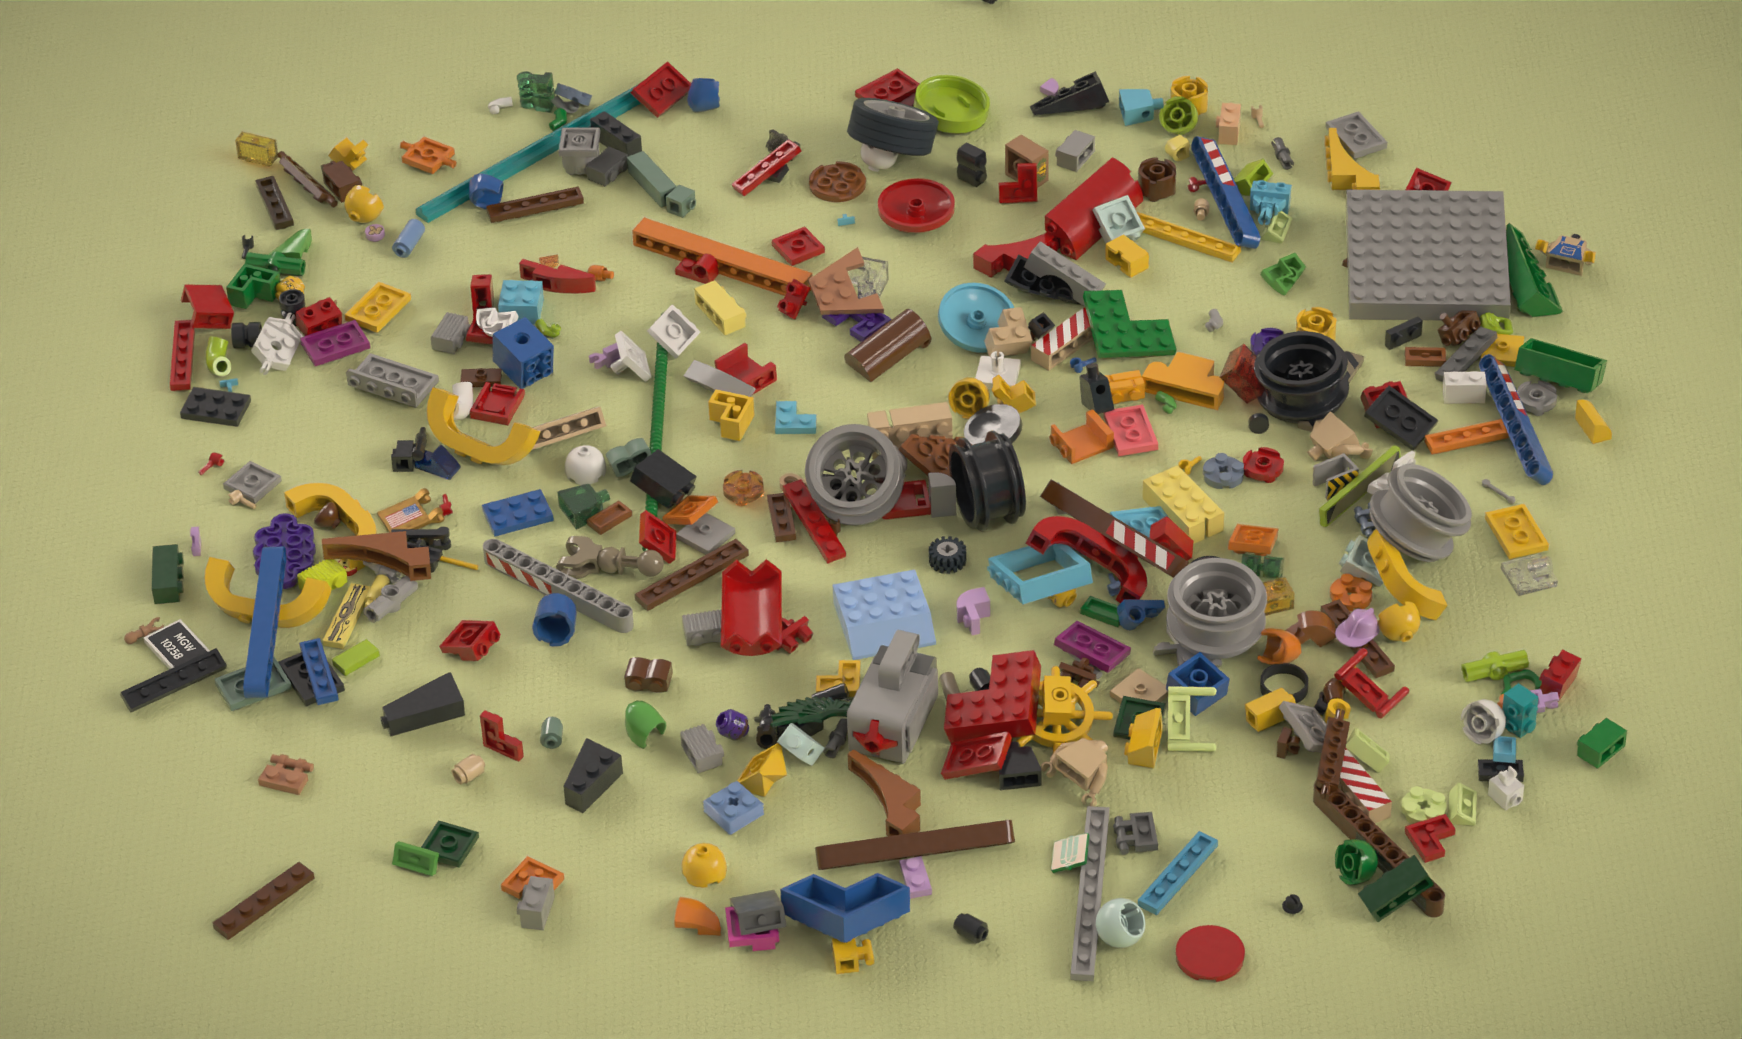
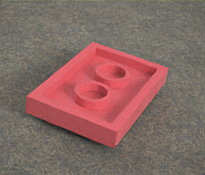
M1143 404L1118 408L1104 413L1106 424L1114 432V446L1118 456L1158 450V441Z

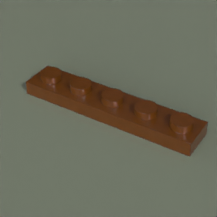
M579 186L487 205L486 210L491 223L584 204V197Z
M1340 599L1322 605L1320 611L1335 622L1336 629L1351 614ZM1373 639L1361 647H1350L1355 654L1361 648L1367 650L1368 654L1361 662L1375 678L1394 672L1395 665Z
M297 862L215 920L213 928L227 940L231 939L315 879L314 872L301 862Z

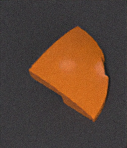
M685 897L679 898L674 920L675 928L698 929V935L721 936L720 922L715 912H712L706 904L698 900Z

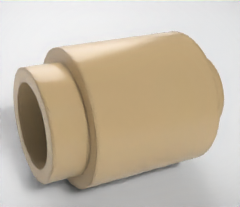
M471 754L457 763L454 769L451 770V773L457 783L467 784L484 773L485 762L479 755Z

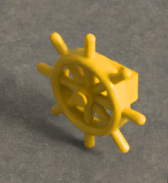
M1053 666L1051 676L1044 675V680L1040 682L1038 704L1043 709H1038L1037 717H1043V719L1036 724V735L1022 736L1016 742L1019 743L1020 747H1023L1033 739L1041 745L1052 747L1054 753L1063 743L1077 742L1082 738L1093 740L1087 735L1092 727L1093 720H1111L1113 714L1106 711H1094L1093 703L1088 693L1096 688V681L1091 680L1080 688L1076 684L1071 683V677L1060 676V668ZM1078 703L1082 710H1075V704ZM1070 719L1084 720L1082 724L1078 727ZM1051 725L1052 733L1046 732L1044 729ZM1061 725L1066 727L1070 732L1061 734Z

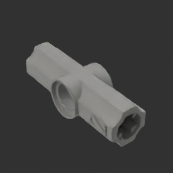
M403 576L394 585L384 586L381 589V595L364 608V615L368 618V621L375 623L388 613L399 611L401 602L418 589V583L410 581V578L407 576Z

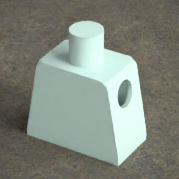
M793 723L787 727L777 741L797 758L813 766L825 749V747Z

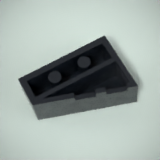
M586 738L563 786L565 805L584 813L623 774L621 754Z

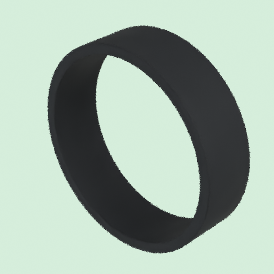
M1290 663L1273 664L1262 672L1260 679L1262 696L1272 692L1264 685V682L1269 677L1276 674H1290L1299 678L1305 685L1299 692L1292 694L1296 704L1306 697L1308 693V676L1299 666Z

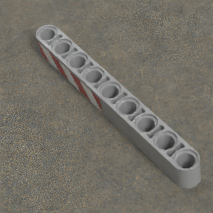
M488 539L483 543L486 565L545 595L560 593L568 596L575 603L576 611L617 632L628 633L633 629V611L630 606L500 540Z

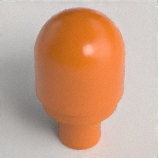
M592 265L587 273L595 275V281H605L606 278L613 279L614 277L613 271H608L606 267L600 265Z

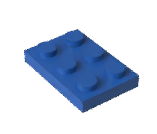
M541 489L482 504V511L494 537L554 521L553 513Z

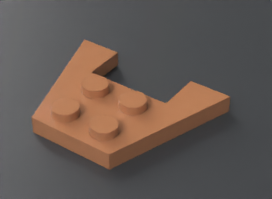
M858 247L808 279L821 315L884 313V308L877 293L858 299L847 271L864 266V261Z

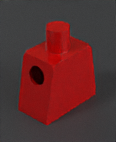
M491 274L472 275L470 288L474 318L477 309L494 308V291ZM481 301H486V305L484 306L480 305L479 303Z

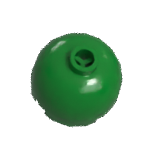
M1349 839L1344 840L1343 844L1338 845L1335 853V867L1340 869L1342 875H1339V877L1345 884L1357 885L1367 882L1376 873L1378 858L1375 850L1369 843L1363 840Z

